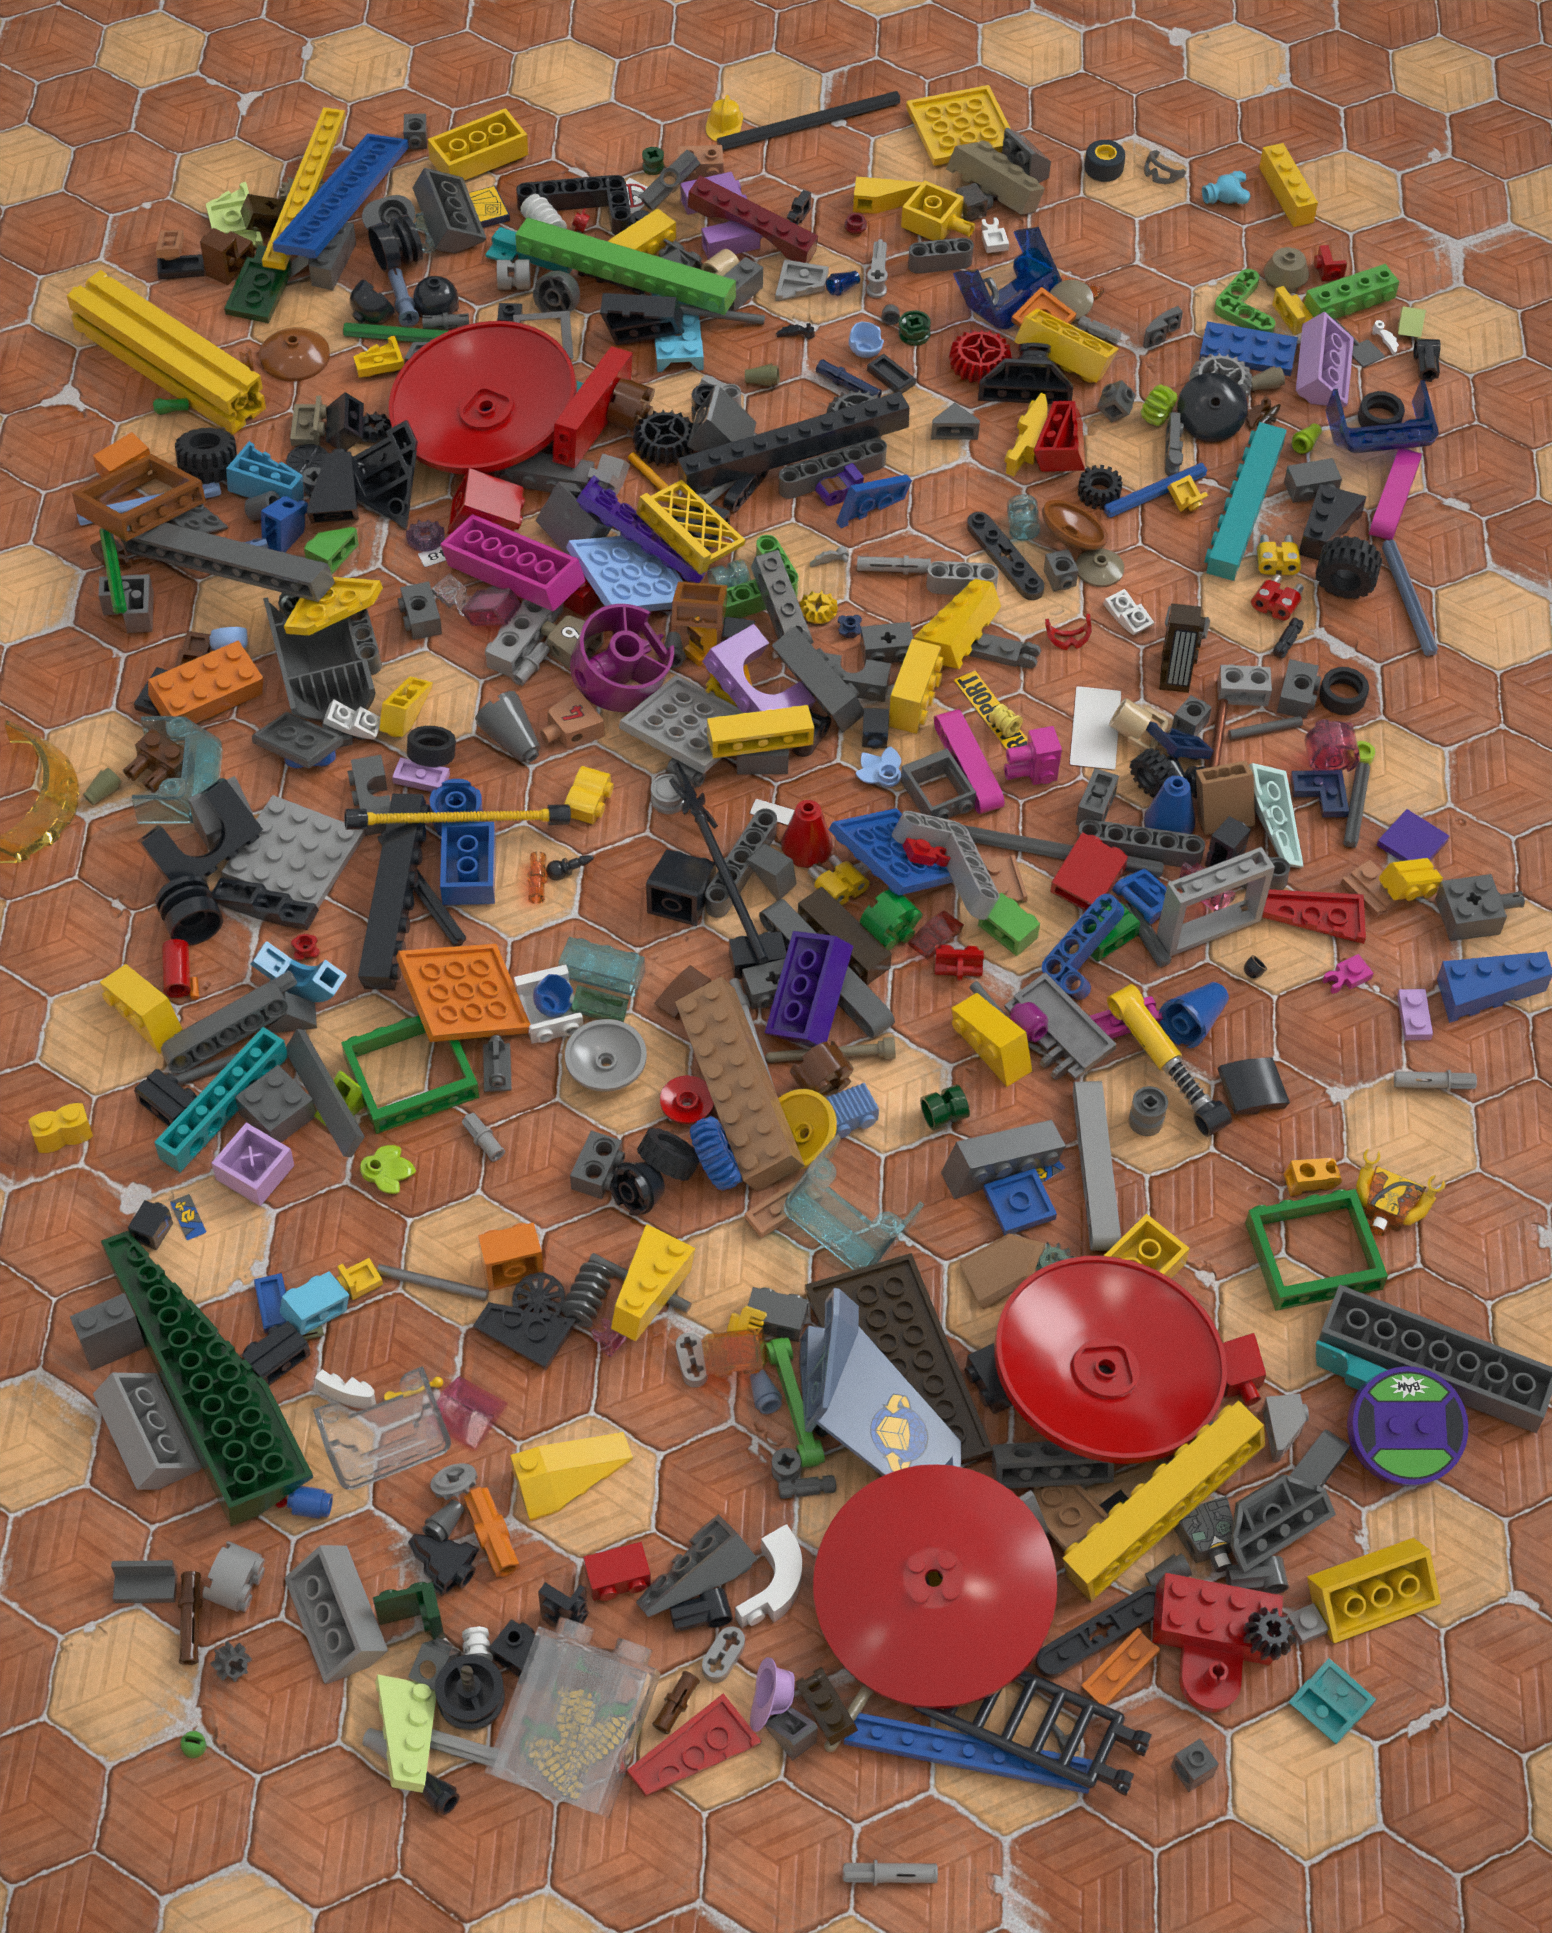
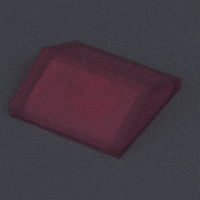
M458 1376L442 1391L427 1419V1424L476 1451L506 1409L508 1403Z

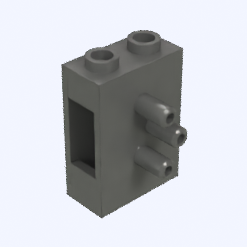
M558 482L535 521L566 554L570 555L566 549L569 540L607 537L612 527L603 524L600 521V517L593 512L588 513L579 506L580 503L576 500L582 491L575 483Z

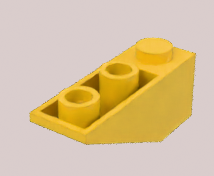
M856 177L853 212L876 214L902 207L923 182Z

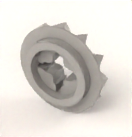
M453 1464L440 1470L432 1478L430 1485L437 1498L444 1497L448 1500L452 1496L458 1498L462 1493H469V1488L476 1485L478 1476L475 1468L469 1464Z

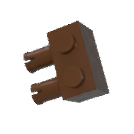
M154 729L148 731L135 744L137 757L123 769L125 776L129 779L131 778L132 781H136L146 769L153 771L142 782L143 786L148 791H151V793L157 792L166 781L179 787L195 771L191 752Z

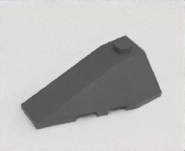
M719 1514L695 1533L689 1540L692 1546L683 1556L681 1554L675 1556L669 1573L658 1576L636 1601L637 1605L648 1617L735 1579L738 1575L747 1572L751 1568L752 1563L758 1559L739 1534Z

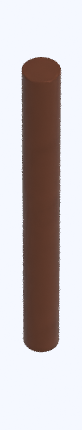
M1224 698L1218 700L1212 742L1214 752L1210 757L1209 767L1220 766L1228 700Z

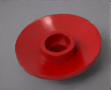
M684 1075L676 1077L663 1087L660 1094V1106L663 1113L672 1121L681 1124L697 1123V1121L706 1118L714 1107L706 1081L696 1076ZM684 1103H691L692 1105H690V1106H684L683 1104H684Z

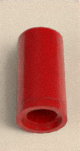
M181 939L168 940L162 945L163 992L171 998H182L191 992L189 944Z

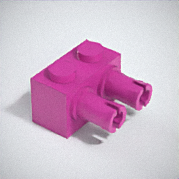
M1054 726L1029 730L1027 745L1006 749L1008 764H1004V774L1007 780L1028 776L1031 778L1033 785L1057 781L1062 748Z

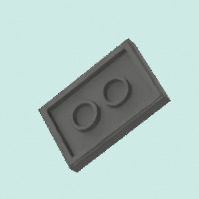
M285 712L252 735L253 744L308 769L344 744L342 736L288 712Z

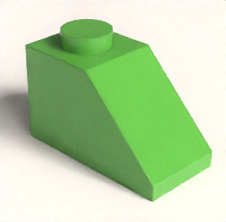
M349 527L318 533L305 545V558L327 563L331 574H333L358 547L357 529Z

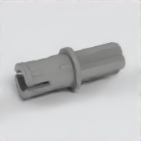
M540 642L529 656L522 658L520 666L511 674V679L515 684L523 686L529 677L539 670V664L550 651L549 646Z
M475 1113L465 1115L462 1124L474 1138V1144L480 1146L492 1162L499 1160L505 1154V1149L494 1138L493 1131L490 1128H486Z

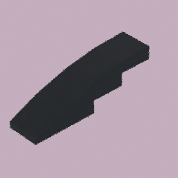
M220 878L212 890L214 901L221 906L263 921L297 929L308 930L319 911L315 903L295 901L290 894L268 891L264 884Z

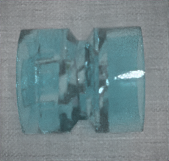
M1027 494L1017 495L1007 502L1009 533L1016 540L1027 541L1035 538L1040 533L1038 502L1033 496Z
M742 559L729 562L726 567L719 565L710 568L707 572L709 584L728 585L727 588L751 580L747 566Z

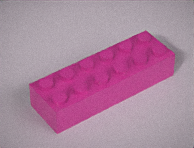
M473 514L440 544L448 566L553 612L586 581L578 558Z

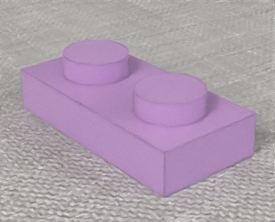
M400 757L392 779L394 784L432 792L434 789L437 790L442 786V782L448 780L450 771L449 768L441 766L427 767L418 765L410 759Z
M1399 990L1397 998L1404 1040H1431L1433 1031L1426 990Z

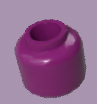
M1019 1003L1011 1009L1009 1019L1026 1032L1028 1042L1039 1041L1045 1036L1048 1031V1017L1035 1003Z

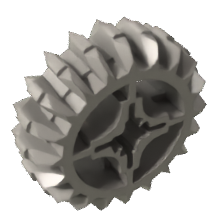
M1218 353L1217 356L1209 354L1207 358L1201 357L1199 361L1195 362L1190 371L1189 381L1204 373H1220L1236 381L1243 389L1246 398L1251 391L1252 374H1250V368L1245 367L1244 361L1238 362L1237 357L1230 358L1229 354L1221 356ZM1217 400L1211 401L1213 406L1219 405Z

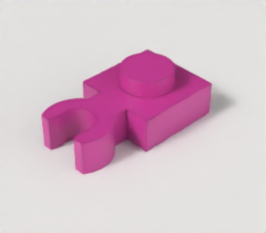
M1357 954L1338 963L1335 971L1327 972L1323 977V983L1334 981L1336 984H1333L1330 990L1334 994L1339 992L1345 984L1349 989H1352L1371 980L1374 973L1361 956Z

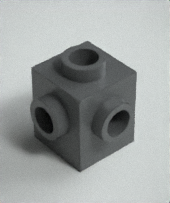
M1123 380L1113 384L1110 383L1103 388L1097 408L1112 423L1130 415L1136 395Z

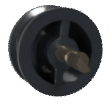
M473 1654L462 1655L449 1661L437 1676L435 1694L438 1708L442 1717L453 1727L468 1731L478 1730L491 1724L501 1713L505 1702L503 1679L497 1666L489 1659Z

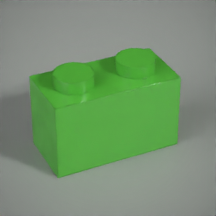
M1000 893V897L988 918L985 920L979 919L978 926L1015 956H1018L1038 939L1040 923L1034 915L1028 914L1020 908L1015 900Z

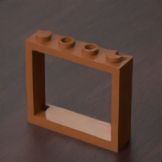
M153 454L71 492L78 515L124 541H128L206 502L200 479ZM152 470L153 473L148 475L147 472ZM155 478L173 488L122 514L104 505V503Z

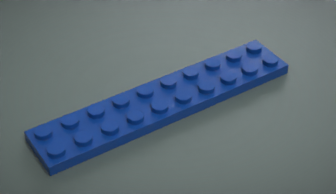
M367 133L273 242L274 252L284 253L285 255H299L309 259L317 258L409 148L408 139Z

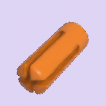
M192 976L190 977V999L196 1001L199 999V982L197 977Z

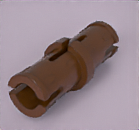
M683 1671L672 1693H667L664 1698L666 1703L652 1723L660 1732L669 1734L680 1713L686 1711L688 1707L687 1701L700 1683V1680L688 1671Z

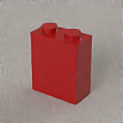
M1082 832L1052 880L1050 892L1086 911L1100 895L1111 893L1113 886L1117 883L1127 866L1128 856L1117 847L1111 848L1102 843L1101 839L1097 836L1087 835Z

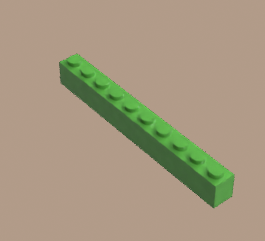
M527 217L515 234L516 251L660 296L676 297L679 302L725 315L736 298V280Z

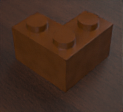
M213 228L200 241L206 275L226 285H229L240 274L247 257L254 258L255 256L253 241L232 231L226 234Z

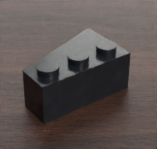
M603 293L600 314L616 346L681 334L684 313L676 297Z

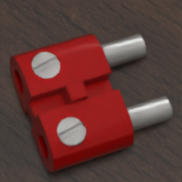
M1276 574L1271 580L1263 582L1251 599V605L1254 609L1264 614L1272 611V617L1286 621L1302 600L1301 592L1304 586L1297 584L1294 589L1286 587L1282 590L1280 589L1282 578Z

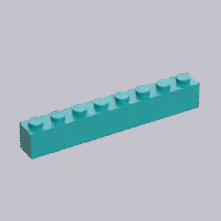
M1259 422L1257 430L1251 431L1248 444L1251 446L1250 448H1245L1242 461H1245V463L1239 464L1236 477L1239 479L1238 481L1233 480L1230 489L1232 498L1227 497L1223 509L1226 514L1220 515L1217 528L1220 530L1219 532L1214 531L1211 540L1213 549L1208 548L1204 562L1208 563L1207 574L1235 581L1281 454L1287 429Z

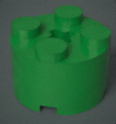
M888 889L875 898L878 903L873 908L870 905L867 906L859 923L890 951L901 941L907 943L912 939L915 934L913 929L923 914L904 895L895 894Z

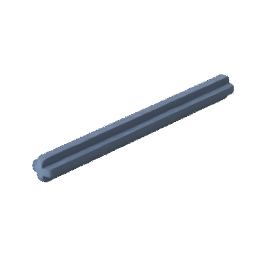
M1386 540L1383 542L1382 549L1423 652L1426 656H1434L1437 654L1438 646L1397 544L1394 540Z

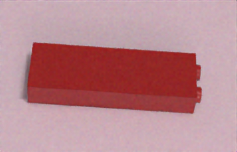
M611 346L555 421L553 462L575 469L608 423V406L610 402H614L616 395L613 392L616 385L622 378L631 380L632 352Z

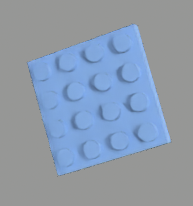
M622 536L569 540L566 549L571 556L578 558L584 576L604 606L631 604L648 611L672 609V601L677 583L683 582V580L674 568H667L662 564L661 559L654 554L649 555L641 549V545L634 540L629 541Z

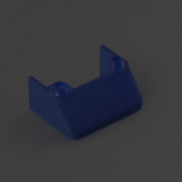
M1039 227L1014 231V235L1022 250V253L1013 262V269L1017 278L998 291L999 300L995 306L992 301L993 295H989L978 269L953 273L967 306L999 330L1009 329L1015 325L1011 321L1012 316L1041 287L1050 293L1054 286L1062 282Z
M1420 380L1412 399L1416 419L1398 424L1358 428L1347 427L1338 389H1333L1325 411L1334 444L1352 453L1432 445L1436 441L1439 432L1425 380Z

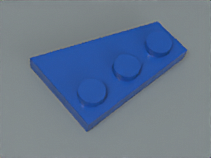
M906 474L851 485L836 523L840 528L848 526V521L853 518L863 519L867 517L869 511L875 508L882 510L905 499L912 480Z

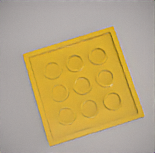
M989 85L908 100L906 102V109L933 166L949 163L953 150L958 145L987 141L997 152H1002L1004 130L1010 128Z

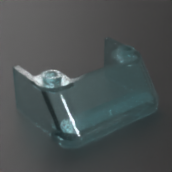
M141 716L144 735L151 729H154L178 745H184L181 778L164 780L159 786L158 795H132L138 824L194 823L188 798L204 791L220 779L223 753L221 741L212 733L183 716Z
M837 1134L812 1161L791 1190L784 1203V1212L791 1220L846 1265L856 1270L881 1262L916 1222L924 1204L920 1201L904 1220L892 1212H882L873 1221H870L829 1187L836 1177V1168L829 1160L834 1155L842 1138Z

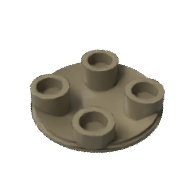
M1079 280L1062 281L1050 291L1054 297L1077 313L1076 319L1072 323H1078L1079 319L1087 315L1093 306L1094 297L1090 287Z

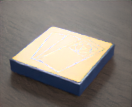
M496 186L469 192L483 228L510 221V214Z

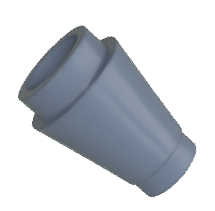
M764 1370L754 1371L749 1378L755 1408L760 1410L762 1414L776 1412L782 1405L781 1393Z

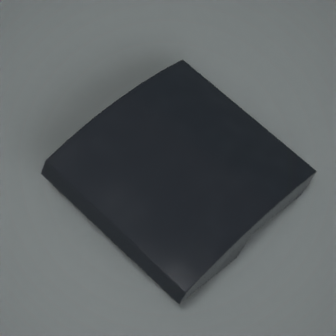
M1273 1058L1240 1060L1220 1065L1217 1068L1234 1114H1258L1262 1108L1285 1109L1290 1103Z

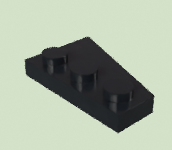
M488 1302L473 1327L476 1331L547 1370L576 1326L577 1321L573 1318L566 1317L564 1319L540 1312L538 1314L523 1311L521 1308Z

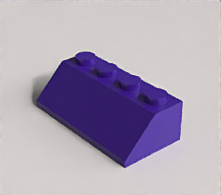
M799 931L792 932L767 1022L766 1034L812 1047L828 1040L853 945L837 936Z

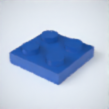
M1035 1168L984 1184L983 1191L1004 1236L1056 1220L1057 1213Z

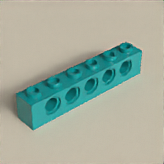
M262 1027L156 1139L154 1144L159 1159L180 1173L238 1112L235 1096L277 1065L281 1066L288 1058L285 1041Z

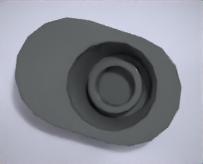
M392 195L368 203L363 209L362 220L367 229L382 222H385L390 227V219H398L399 216L407 214L414 221L415 208L412 202L405 196Z

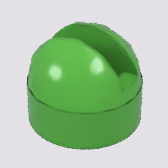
M189 1731L183 1735L180 1746L185 1756L188 1758H198L205 1752L207 1744L200 1732ZM188 1740L200 1741V1745H199V1744H196V1743H192V1742H187V1741H188Z

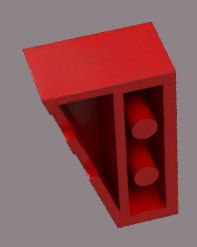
M1053 401L1034 448V454L1041 472L1085 471L1083 421L1076 401Z

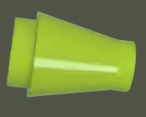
M1313 423L1309 427L1295 433L1292 438L1293 449L1300 454L1310 452L1322 433L1321 427Z

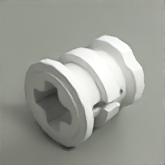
M485 1627L465 1629L462 1632V1637L465 1641L463 1643L465 1655H479L492 1661L493 1655L488 1652L490 1647L488 1629Z

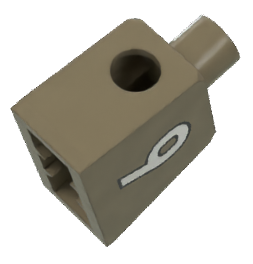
M568 615L558 625L546 621L541 628V634L548 637L547 646L550 648L549 654L570 669L572 651L586 621ZM603 632L592 635L584 641V649L588 660L603 645Z

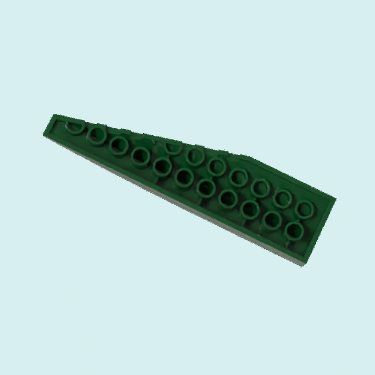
M129 1231L101 1240L102 1247L122 1294H126L135 1314L144 1344L230 1526L232 1527L259 1516L311 1480L313 1474L267 1382L253 1371L252 1366L246 1359L243 1360L238 1355L235 1347L219 1334L215 1325L194 1302L185 1297L182 1289L165 1275L162 1267L153 1262L149 1257V1253Z

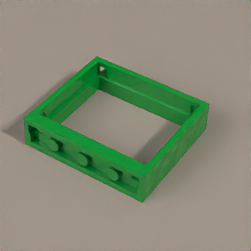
M419 1015L413 1018L402 1019L398 1023L387 1027H378L372 1032L361 1036H352L346 1041L341 1042L344 1059L353 1080L361 1086L364 1107L376 1134L479 1098L478 1083L459 1040H448L464 1079L382 1108H377L356 1057L426 1033Z
M1339 1189L1327 1195L1319 1196L1314 1194L1305 1199L1296 1201L1284 1200L1270 1206L1258 1205L1248 1211L1245 1225L1275 1311L1333 1300L1339 1284L1360 1293L1383 1290L1388 1275L1356 1189L1347 1191ZM1347 1208L1370 1269L1284 1286L1263 1225Z

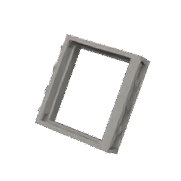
M1262 847L1167 884L1157 936L1170 956L1261 921L1275 868ZM1248 883L1243 901L1183 924L1187 906ZM1181 888L1183 893L1180 894L1176 889ZM1247 906L1248 910L1242 911L1241 908Z

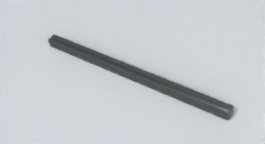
M964 825L974 843L1066 859L1074 845ZM1128 856L1127 866L1124 871L1136 873L1145 868L1153 876L1161 877L1164 863Z

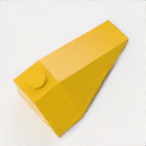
M624 1432L538 1446L510 1455L512 1471L529 1521L558 1513L566 1507L568 1502L578 1495L582 1496L601 1479L608 1478L633 1460Z

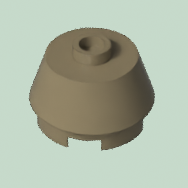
M1291 247L1278 249L1264 267L1267 285L1271 284L1276 288L1284 286L1288 293L1297 292L1298 288L1303 284L1305 285L1309 278V270L1304 254L1298 249Z

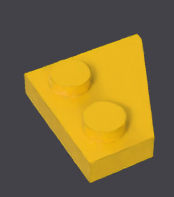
M395 336L389 337L386 345L379 348V345L376 344L367 351L353 357L359 378L385 372H395L404 366Z

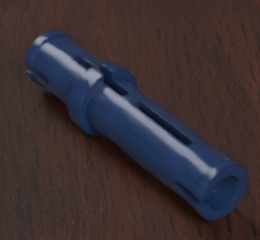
M821 359L817 364L816 373L831 379L835 385L840 384L855 393L859 389L864 394L869 391L871 396L877 395L878 398L882 395L881 389L846 372V369L841 366L838 368L824 359Z

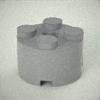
M227 1541L226 1548H221L211 1567L208 1578L211 1579L212 1584L210 1588L204 1586L203 1598L236 1612L239 1610L246 1612L252 1600L250 1591L253 1583L259 1585L265 1573V1568L263 1567L265 1559L259 1553Z

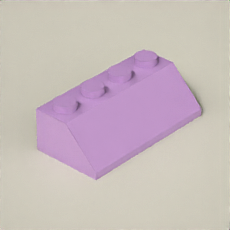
M1325 312L1305 322L1302 326L1296 391L1299 396L1305 398L1310 404L1345 407L1348 405L1354 338Z

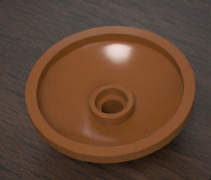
M302 327L285 328L270 335L262 344L259 353L264 370L269 375L284 381H302L312 378L327 366L330 359V349L326 339L316 331Z
M1050 500L1042 508V516L1046 526L1062 544L1075 549L1097 550L1103 548L1107 543L1108 533L1105 527L1097 518L1083 508L1063 500Z

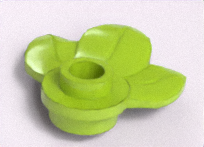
M396 1145L380 1147L375 1155L365 1157L360 1164L362 1177L368 1182H375L379 1190L389 1194H398L400 1191L399 1181L414 1175L416 1169L410 1161L400 1157L401 1148Z

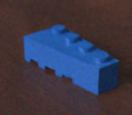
M1547 951L1443 961L1437 976V982L1449 1023L1457 1021L1459 1017L1465 1015L1472 1016L1478 1014L1480 1010L1492 1006L1493 1008L1503 1006L1504 1002L1513 999L1517 1001L1546 991L1552 978V967Z

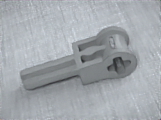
M878 239L873 244L872 265L867 273L869 284L866 291L872 298H882L887 293L885 285L888 278V273L885 270L887 243L883 242L882 239Z

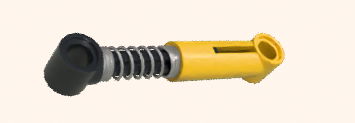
M1129 984L1108 996L1107 1005L1115 1018L1125 1023L1158 1069L1171 1076V1081L1176 1082L1175 1087H1179L1180 1093H1184V1099L1189 1100L1188 1104L1192 1105L1191 1108L1195 1112L1194 1122L1199 1131L1204 1136L1209 1137L1231 1124L1232 1117L1226 1105L1220 1100H1212L1208 1094H1204V1088L1200 1089L1198 1086L1199 1082L1196 1083L1194 1081L1195 1077H1191V1071H1187L1185 1069L1186 1065H1182V1054L1144 1005L1142 994L1136 986Z

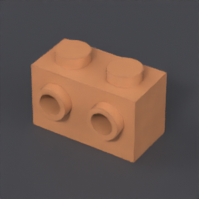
M722 145L678 146V157L686 150H689L700 162V165L684 181L696 180L699 175L710 177L724 173Z

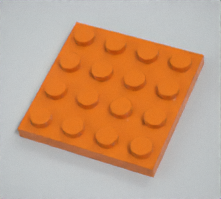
M497 944L402 950L398 952L396 956L397 962L430 1042L529 1033V1026L531 1024Z

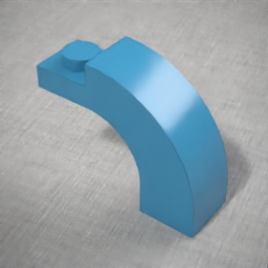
M267 941L261 946L250 963L251 966L267 976L270 981L287 971H291L297 980V985L285 992L311 1002H325L331 999L347 976L327 960H324L317 966L301 964Z

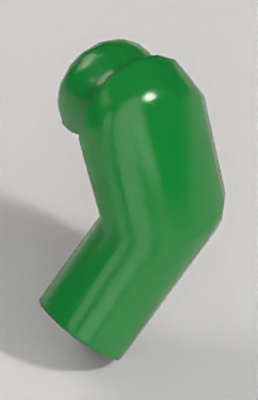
M157 398L153 401V409L157 414L164 415L174 411L188 410L189 402L187 398L166 400Z

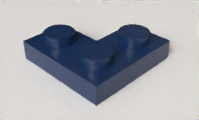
M1342 770L1291 771L1290 780L1293 797H1319L1322 818L1348 816L1349 808Z

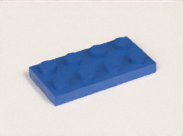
M1207 321L1199 360L1201 357L1207 358L1209 354L1217 356L1218 353L1221 356L1229 354L1230 358L1237 357L1238 362L1244 361L1245 367H1249L1251 370L1263 372L1275 366L1276 368L1281 367L1285 376H1291L1298 337Z

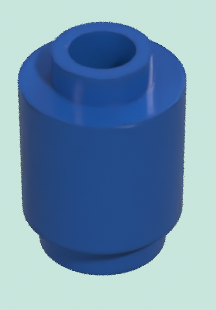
M301 1486L289 1494L287 1508H292V1515L315 1519L329 1517L333 1503V1494L326 1493L325 1489Z

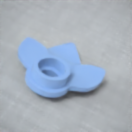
M892 747L886 748L881 757L863 752L861 754L862 769L856 772V776L868 784L879 783L885 787H893L901 780V771L899 770L901 757Z

